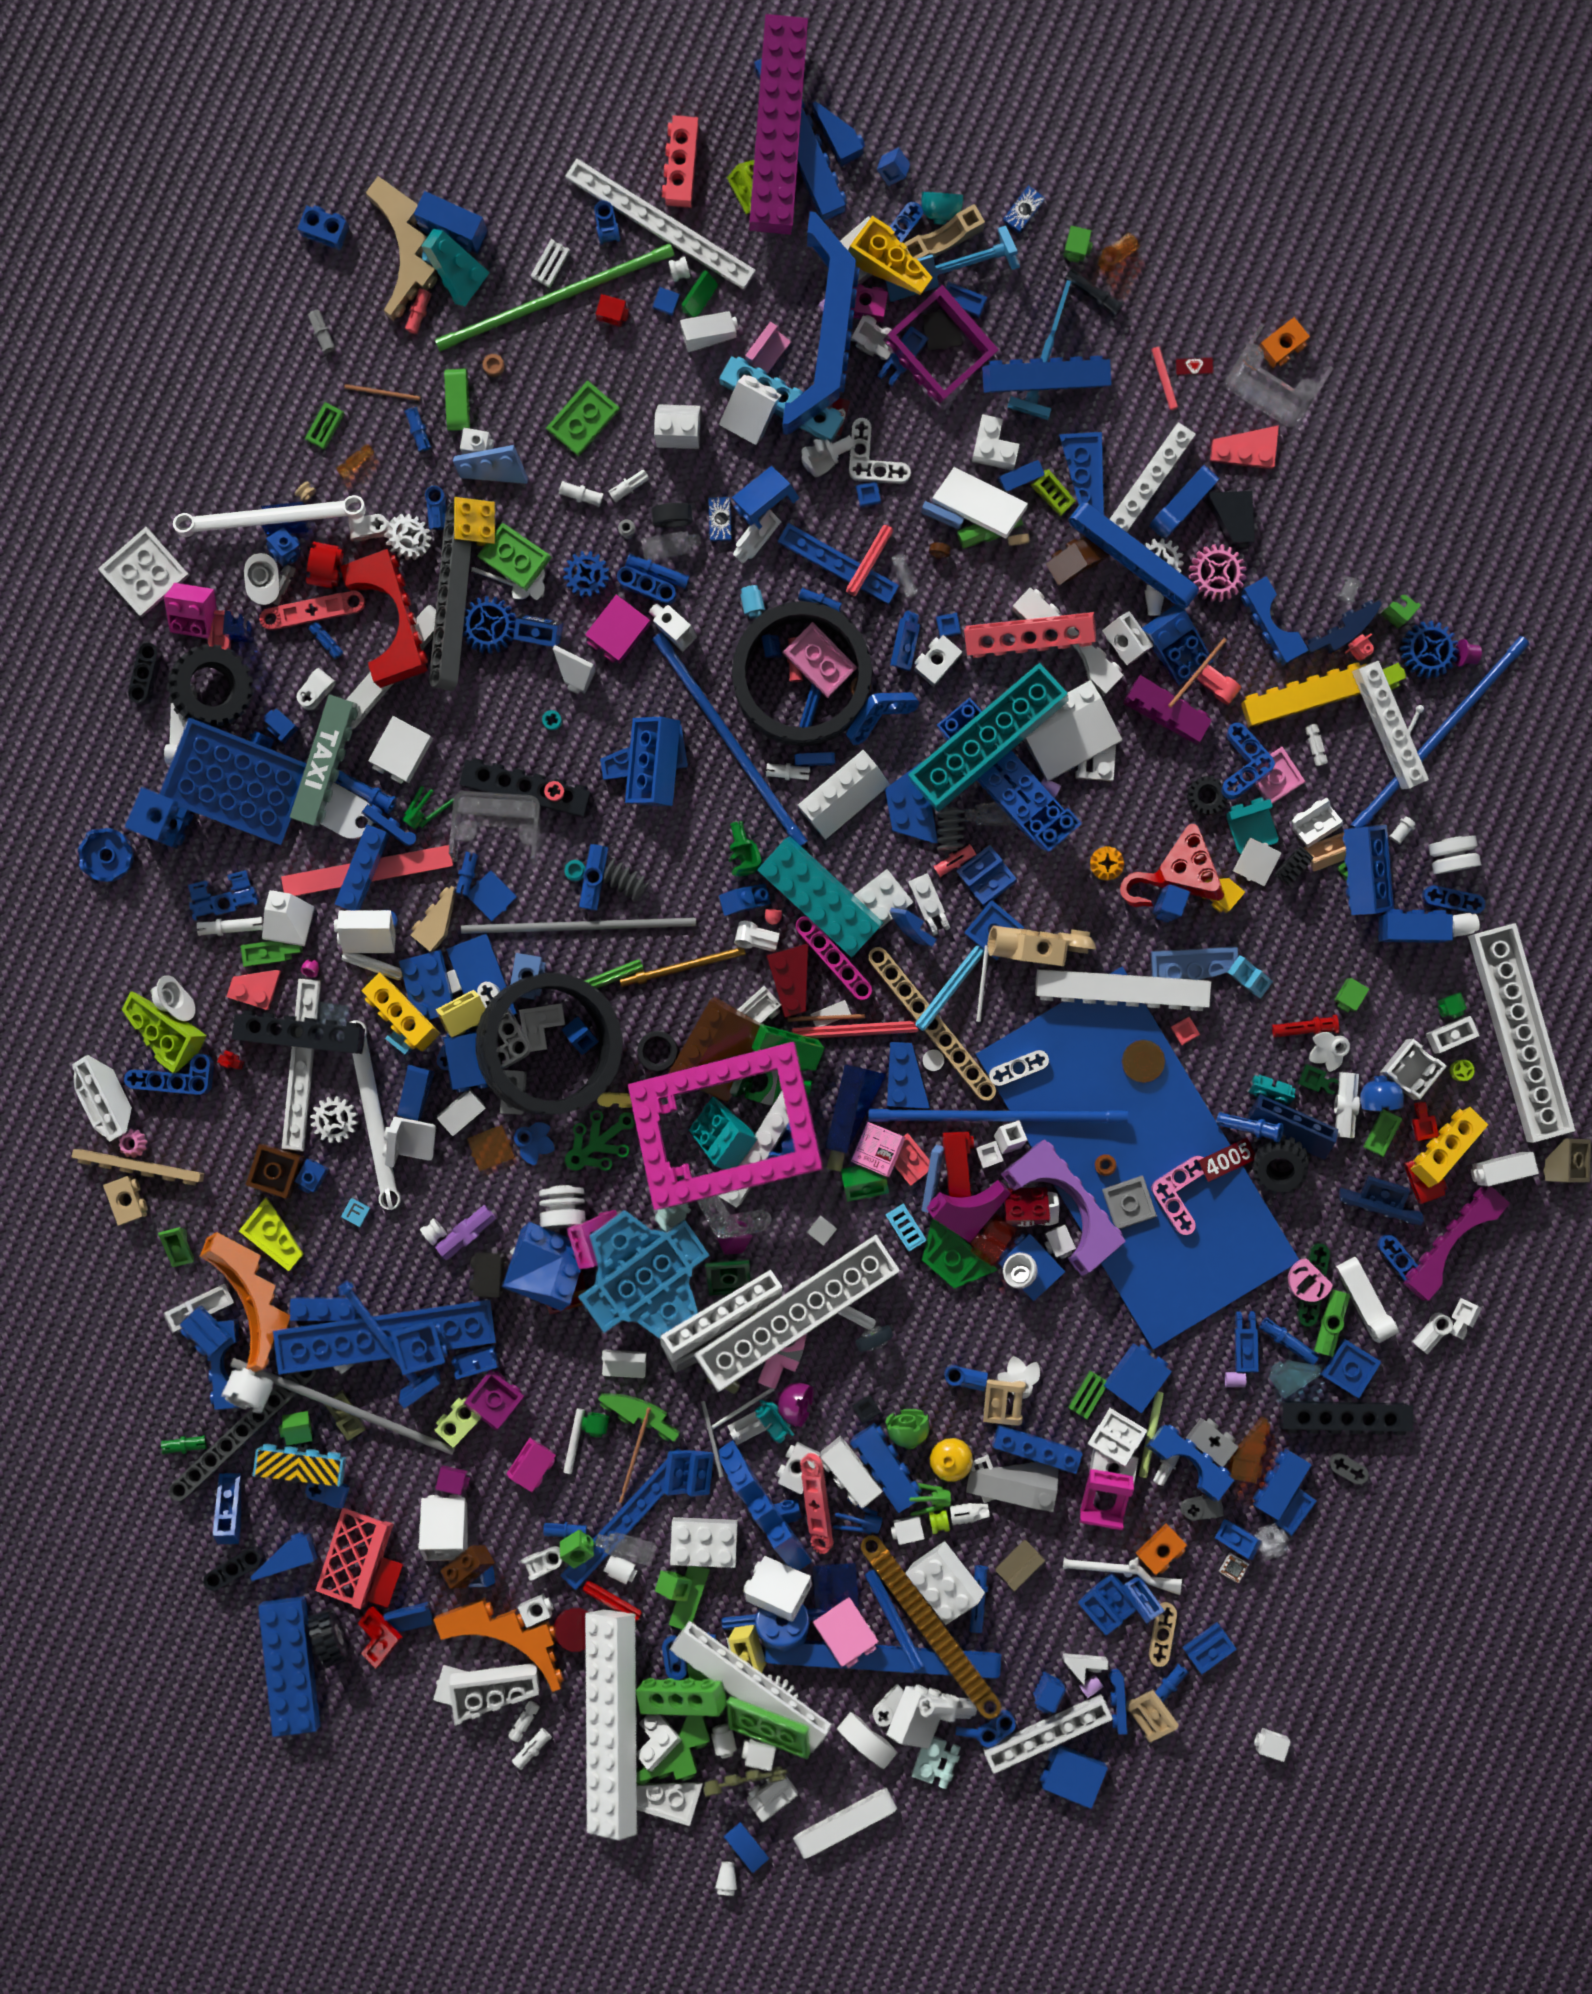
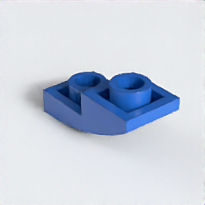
M741 1822L724 1836L752 1873L769 1860V1857Z

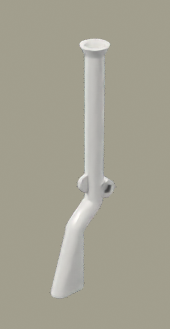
M1065 1557L1063 1560V1570L1080 1569L1124 1573L1125 1577L1137 1574L1147 1585L1177 1595L1181 1594L1182 1579L1151 1577L1141 1566H1138V1557L1131 1560L1129 1565L1068 1560Z

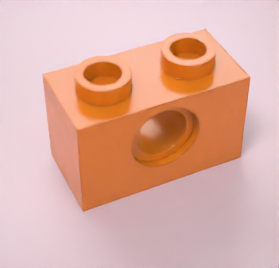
M1293 317L1262 341L1257 349L1272 368L1278 364L1283 366L1291 359L1290 355L1296 351L1298 354L1307 347L1306 342L1310 336L1296 318ZM1280 341H1287L1290 347H1282Z
M1166 1523L1135 1553L1157 1575L1159 1572L1162 1574L1169 1568V1562L1174 1557L1177 1559L1185 1552L1184 1548L1187 1544ZM1160 1546H1167L1168 1551L1165 1555L1160 1556L1157 1554Z

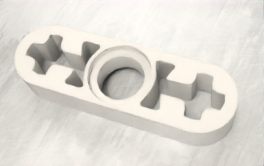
M1037 1050L996 1066L989 1072V1079L994 1085L1001 1086L1042 1070L1048 1065V1055L1044 1051ZM1036 1054L1039 1057L1043 1056L1042 1066L1033 1064L1031 1065L1033 1070L1029 1071V1065L1025 1058L1028 1057L1029 1061L1036 1059ZM1022 1062L1024 1064L1025 1070L1022 1074L1014 1073V1063ZM1009 1065V1072L1013 1078L1009 1079V1075L1003 1076L1002 1082H999L998 1079H993V1076L996 1075V1070L1000 1073L1007 1071L1005 1066Z

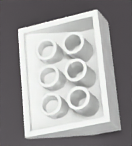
M1091 680L1068 692L1069 701L1023 740L1047 782L1122 742V738Z

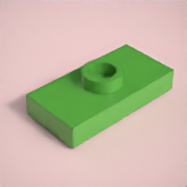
M1382 1109L1363 1148L1384 1157L1402 1118Z

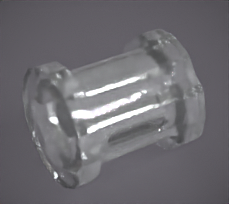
M1345 576V583L1341 592L1337 593L1336 597L1345 603L1354 604L1357 590L1363 584L1355 578Z

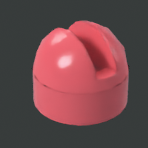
M765 909V919L769 924L774 925L780 922L782 918L781 910Z

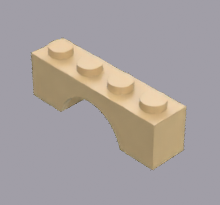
M973 204L957 213L948 223L936 231L926 235H918L904 244L913 258L919 259L931 254L935 258L983 231L985 221L976 205Z

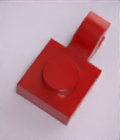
M226 1050L224 1051L225 1055H219L217 1063H220V1066L228 1069L230 1067L235 1069L243 1068L245 1061L239 1060V1055Z
M1426 1102L1414 1103V1109L1418 1117L1412 1119L1416 1141L1439 1137L1435 1116H1428Z

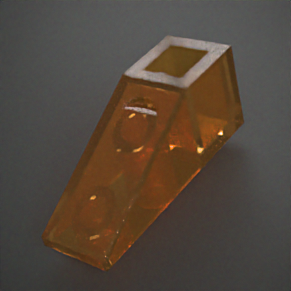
M1261 1416L1230 1457L1228 1471L1231 1473L1230 1477L1232 1479L1256 1483L1257 1478L1261 1477L1262 1466L1260 1465L1261 1457L1265 1456L1266 1452L1264 1438L1265 1435L1268 1436L1270 1431V1423H1267V1418Z

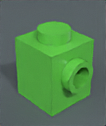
M1071 226L1063 257H1067L1072 262L1084 261L1085 255H1090L1093 242H1089L1092 230Z
M308 1411L282 1415L279 1433L281 1438H285L286 1446L312 1441V1426Z

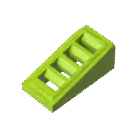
M1049 469L1044 471L1043 476L1035 479L1030 484L1059 516L1076 502ZM1047 479L1049 482L1042 487L1040 484ZM1053 485L1055 488L1048 494L1046 491ZM1059 491L1061 494L1053 500L1052 497ZM1065 497L1067 501L1059 507L1057 504Z

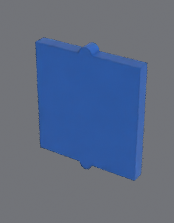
M491 870L480 881L477 880L476 885L468 893V898L491 921L502 911H506L507 907L517 898Z

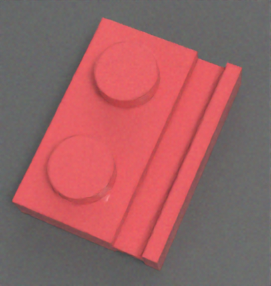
M907 1133L903 1136L906 1138L894 1166L909 1185L912 1186L928 1172L930 1160Z

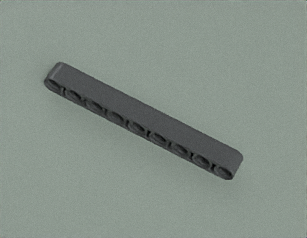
M454 502L448 505L445 514L429 683L432 687L447 691H453L458 683L472 542L454 539Z
M313 1369L310 1376H306L303 1371L292 1372L285 1379L293 1380L297 1384L306 1386L316 1377L319 1369ZM276 1385L272 1389L263 1409L264 1420H258L255 1412H252L254 1409L252 1408L169 1487L170 1497L173 1500L181 1501L191 1495L298 1393ZM272 1395H277L280 1398L279 1406L272 1404ZM241 1425L248 1427V1435L240 1433L239 1428ZM226 1439L232 1442V1450H227L224 1447ZM210 1454L217 1458L216 1465L209 1463L208 1456ZM194 1469L200 1471V1480L193 1478L192 1472ZM178 1484L184 1486V1495H180L177 1492L176 1487Z

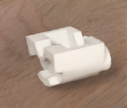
M863 315L851 341L857 342L856 347L870 356H873L875 353L882 360H887L891 352L888 350L889 347L883 339L892 329L886 326L880 328L876 325L877 321L873 317Z

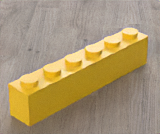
M1357 662L1348 665V669L1340 671L1337 668L1328 671L1327 676L1319 677L1318 674L1306 678L1307 682L1299 684V681H1294L1286 684L1287 688L1281 690L1278 687L1266 690V694L1258 696V693L1246 696V700L1241 703L1248 728L1361 694L1352 671L1367 664L1360 665Z

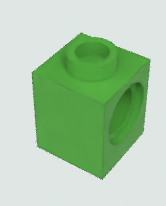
M1348 978L1334 1001L1338 1003V1008L1347 1013L1349 1011H1357L1369 988L1352 978Z
M577 1530L560 1541V1558L574 1569L594 1557V1540L581 1530Z
M661 1570L655 1592L671 1600L687 1602L693 1580L677 1572Z

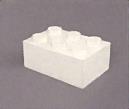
M841 1436L820 1452L823 1467L827 1472L832 1470L835 1474V1482L841 1489L845 1487L849 1491L847 1493L848 1498L855 1506L859 1504L863 1508L882 1493L881 1485Z
M673 1517L670 1565L735 1568L738 1520Z
M945 1541L914 1561L906 1572V1575L945 1625L977 1605L985 1593Z

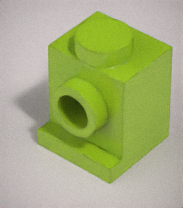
M1399 662L1383 669L1391 690L1399 687V682L1406 679V673L1400 667Z

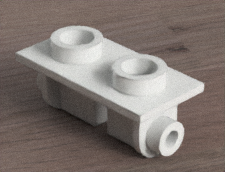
M754 1411L728 1425L733 1440L738 1445L765 1431L771 1423L764 1427Z

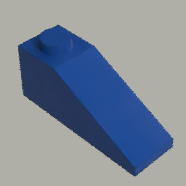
M813 102L812 112L839 165L842 166L863 156L865 143L860 134L857 135L852 127L818 102Z
M221 1473L218 1478L213 1537L217 1544H239L241 1530V1473Z
M303 1532L291 1535V1539L251 1576V1581L314 1562L318 1557L311 1534L304 1535Z

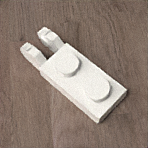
M928 873L908 881L923 918L927 921L932 934H938V929L932 920L933 917L938 915L945 930L950 929L944 914L945 911Z

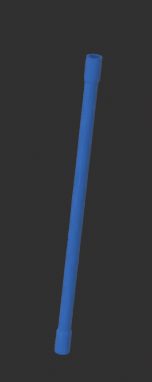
M663 632L657 634L652 639L662 655L667 658L784 826L788 836H791L800 846L806 844L808 840L798 826L794 824L673 650Z
M1519 636L1507 650L1506 654L1417 751L1421 762L1426 759L1506 668L1530 645L1526 638ZM1396 776L1350 824L1352 828L1366 827L1373 819V816L1400 788Z
M869 1109V1122L1020 1121L1128 1123V1111Z

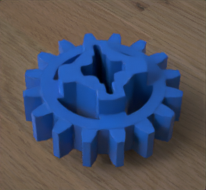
M581 551L580 557L573 554L574 561L567 560L569 568L563 569L568 574L563 576L564 581H570L566 585L567 588L573 587L572 593L575 595L580 592L581 598L585 596V593L588 594L589 598H592L593 592L600 595L599 588L606 589L603 582L609 581V577L605 576V574L609 573V568H603L607 564L606 561L600 562L601 557L599 554L594 558L592 551L588 553V556H585L583 551ZM584 561H590L593 564H584ZM577 567V574L572 578L573 570ZM582 568L590 574L591 581L583 576ZM599 572H600V573H601L600 579H599V581L596 583V581H595L596 575L599 574ZM580 585H588L590 588H582Z

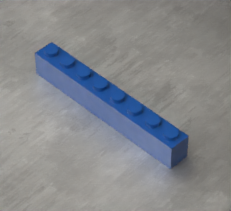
M761 59L754 62V70L759 81ZM802 99L797 166L822 221L844 213L848 201L843 191L840 192L838 189L839 180L836 173H831L829 165L831 163L827 153H822L820 148L822 142L819 135H814L812 127L814 125L810 115H805L803 110L805 104Z

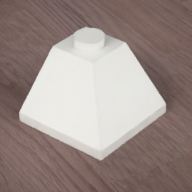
M554 645L553 651L564 682L568 685L567 689L576 694H579V692L585 694L596 673L594 665Z
M270 890L264 911L262 939L305 946L315 909L314 906L292 894Z

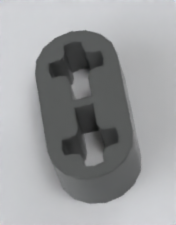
M1335 1453L1329 1458L1328 1464L1330 1469L1355 1484H1363L1368 1480V1470L1356 1461L1340 1453ZM1343 1458L1342 1463L1347 1465L1346 1469L1342 1467L1335 1469L1336 1464L1334 1461ZM1351 1468L1356 1471L1361 1469L1362 1478L1357 1477L1355 1480V1475L1350 1472Z

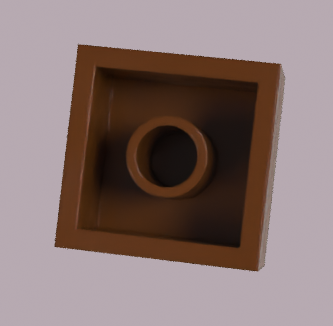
M259 1144L245 1185L286 1199L291 1198L296 1184L294 1181L300 1172L304 1157L267 1144Z

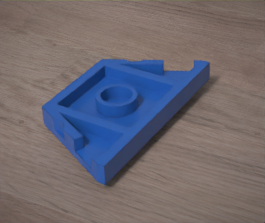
M919 763L885 788L891 827L893 832L937 844L932 806L910 782L908 776L910 772L921 764Z

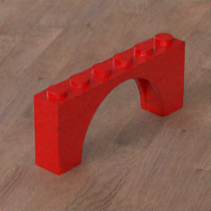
M388 549L340 566L345 585L351 591H381L391 596L398 608L399 627L394 641L381 656L368 662L373 682L379 688L428 671L426 667L428 658L420 646L423 643L420 633L416 632L414 626L417 624L414 613L410 612L409 609L411 600L409 595L404 592L405 580L402 574H399L397 568L400 567L397 556L393 555Z

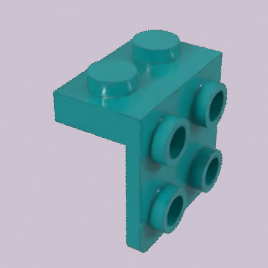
M1263 797L1252 800V805L1246 807L1243 804L1230 807L1231 811L1225 814L1239 854H1242L1249 838L1263 844L1267 843L1268 846L1278 842V835L1269 811L1273 807L1270 799L1264 801Z

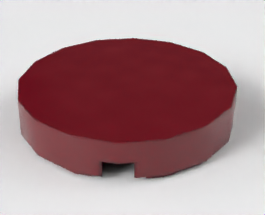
M571 1608L564 1610L557 1617L554 1624V1634L556 1642L562 1648L571 1652H580L586 1649V1613H589V1611L582 1608Z

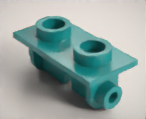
M1259 1074L1258 1076L1254 1075L1252 1079L1253 1085L1248 1093L1254 1094L1257 1098L1261 1094L1289 1106L1295 1098L1296 1089L1292 1088V1085L1277 1081L1276 1086L1273 1087V1079Z
M760 1400L763 1406H759L755 1410L756 1417L764 1427L771 1423L766 1430L773 1440L781 1443L785 1440L784 1436L786 1434L794 1436L790 1429L791 1425L786 1423L778 1413L779 1408L773 1402L768 1403Z

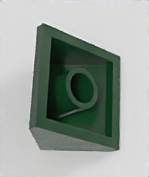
M749 1259L706 1262L709 1296L731 1294L751 1282Z

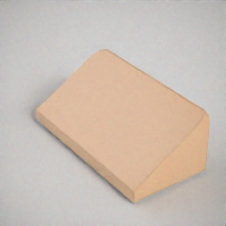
M1344 832L1319 841L1309 848L1304 847L1314 857L1310 863L1313 871L1345 860Z

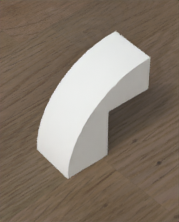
M852 1712L848 1714L837 1728L854 1747L882 1769H885L898 1753L885 1738L873 1732L860 1717Z

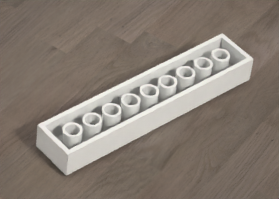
M1516 923L1468 936L1526 1141L1537 1142L1575 1131Z
M875 1235L697 1352L694 1356L717 1392H719L897 1274L900 1270L877 1235Z
M603 1609L586 1613L587 1833L616 1840L637 1835L635 1614Z

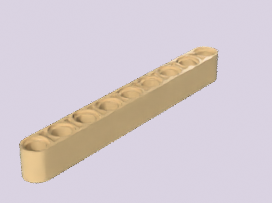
M876 947L872 949L868 955L870 965L917 1021L929 1006L928 1002L883 948ZM874 952H881L884 956L883 962L875 963L872 960V954ZM889 968L895 969L897 971V978L889 980L885 976L886 970ZM908 985L911 989L910 995L907 997L901 996L899 987ZM919 1001L923 1003L924 1011L922 1013H915L913 1011L912 1005L914 1002ZM936 1015L934 1019L938 1023L935 1030L926 1028L924 1030L925 1033L979 1099H992L996 1094L994 1084L940 1017ZM942 1035H948L951 1038V1044L948 1047L940 1044L939 1039ZM957 1051L964 1054V1061L960 1064L953 1060V1054ZM974 1068L977 1070L978 1077L975 1080L967 1078L966 1073L968 1069ZM983 1085H988L991 1088V1094L988 1097H983L980 1093V1088Z

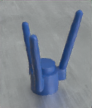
M859 1504L857 1505L858 1508L869 1514H865L863 1519L835 1513L836 1517L859 1523L861 1527L834 1525L833 1529L864 1532L870 1535L871 1532L878 1534L882 1517L877 1516V1511L871 1510L866 1506L862 1508Z

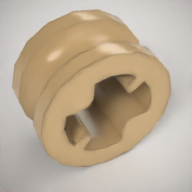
M305 482L298 487L294 495L300 497V501L304 503L315 494L316 489L314 487L311 488L309 482Z

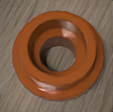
M1100 1155L1095 1161V1169L1100 1175L1109 1176L1116 1169V1161L1110 1155ZM1103 1161L1109 1163L1107 1169L1102 1168L1101 1164Z

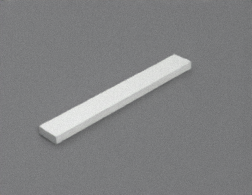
M298 979L295 1009L296 1021H304L305 1017L317 1019L321 981ZM300 1026L295 1030V1034L299 1038L303 1033ZM292 1046L282 1139V1149L304 1151L314 1058V1049Z

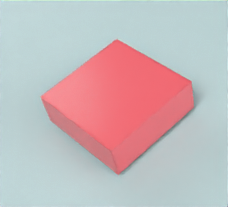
M1190 1016L1170 1027L1181 1046L1200 1035Z

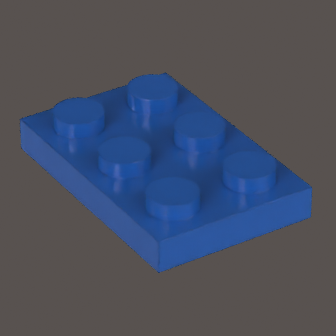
M438 950L400 960L399 964L409 1001L427 1020L439 1017L436 1009L454 1000L442 951Z

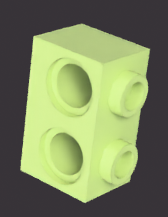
M467 1396L463 1400L458 1398L451 1406L453 1411L448 1416L444 1413L436 1422L438 1427L434 1431L453 1448L481 1419L472 1411L469 1418H464L461 1415L460 1410L462 1407H466L463 1403L468 1398ZM446 1424H454L456 1426V1433H448L446 1431Z

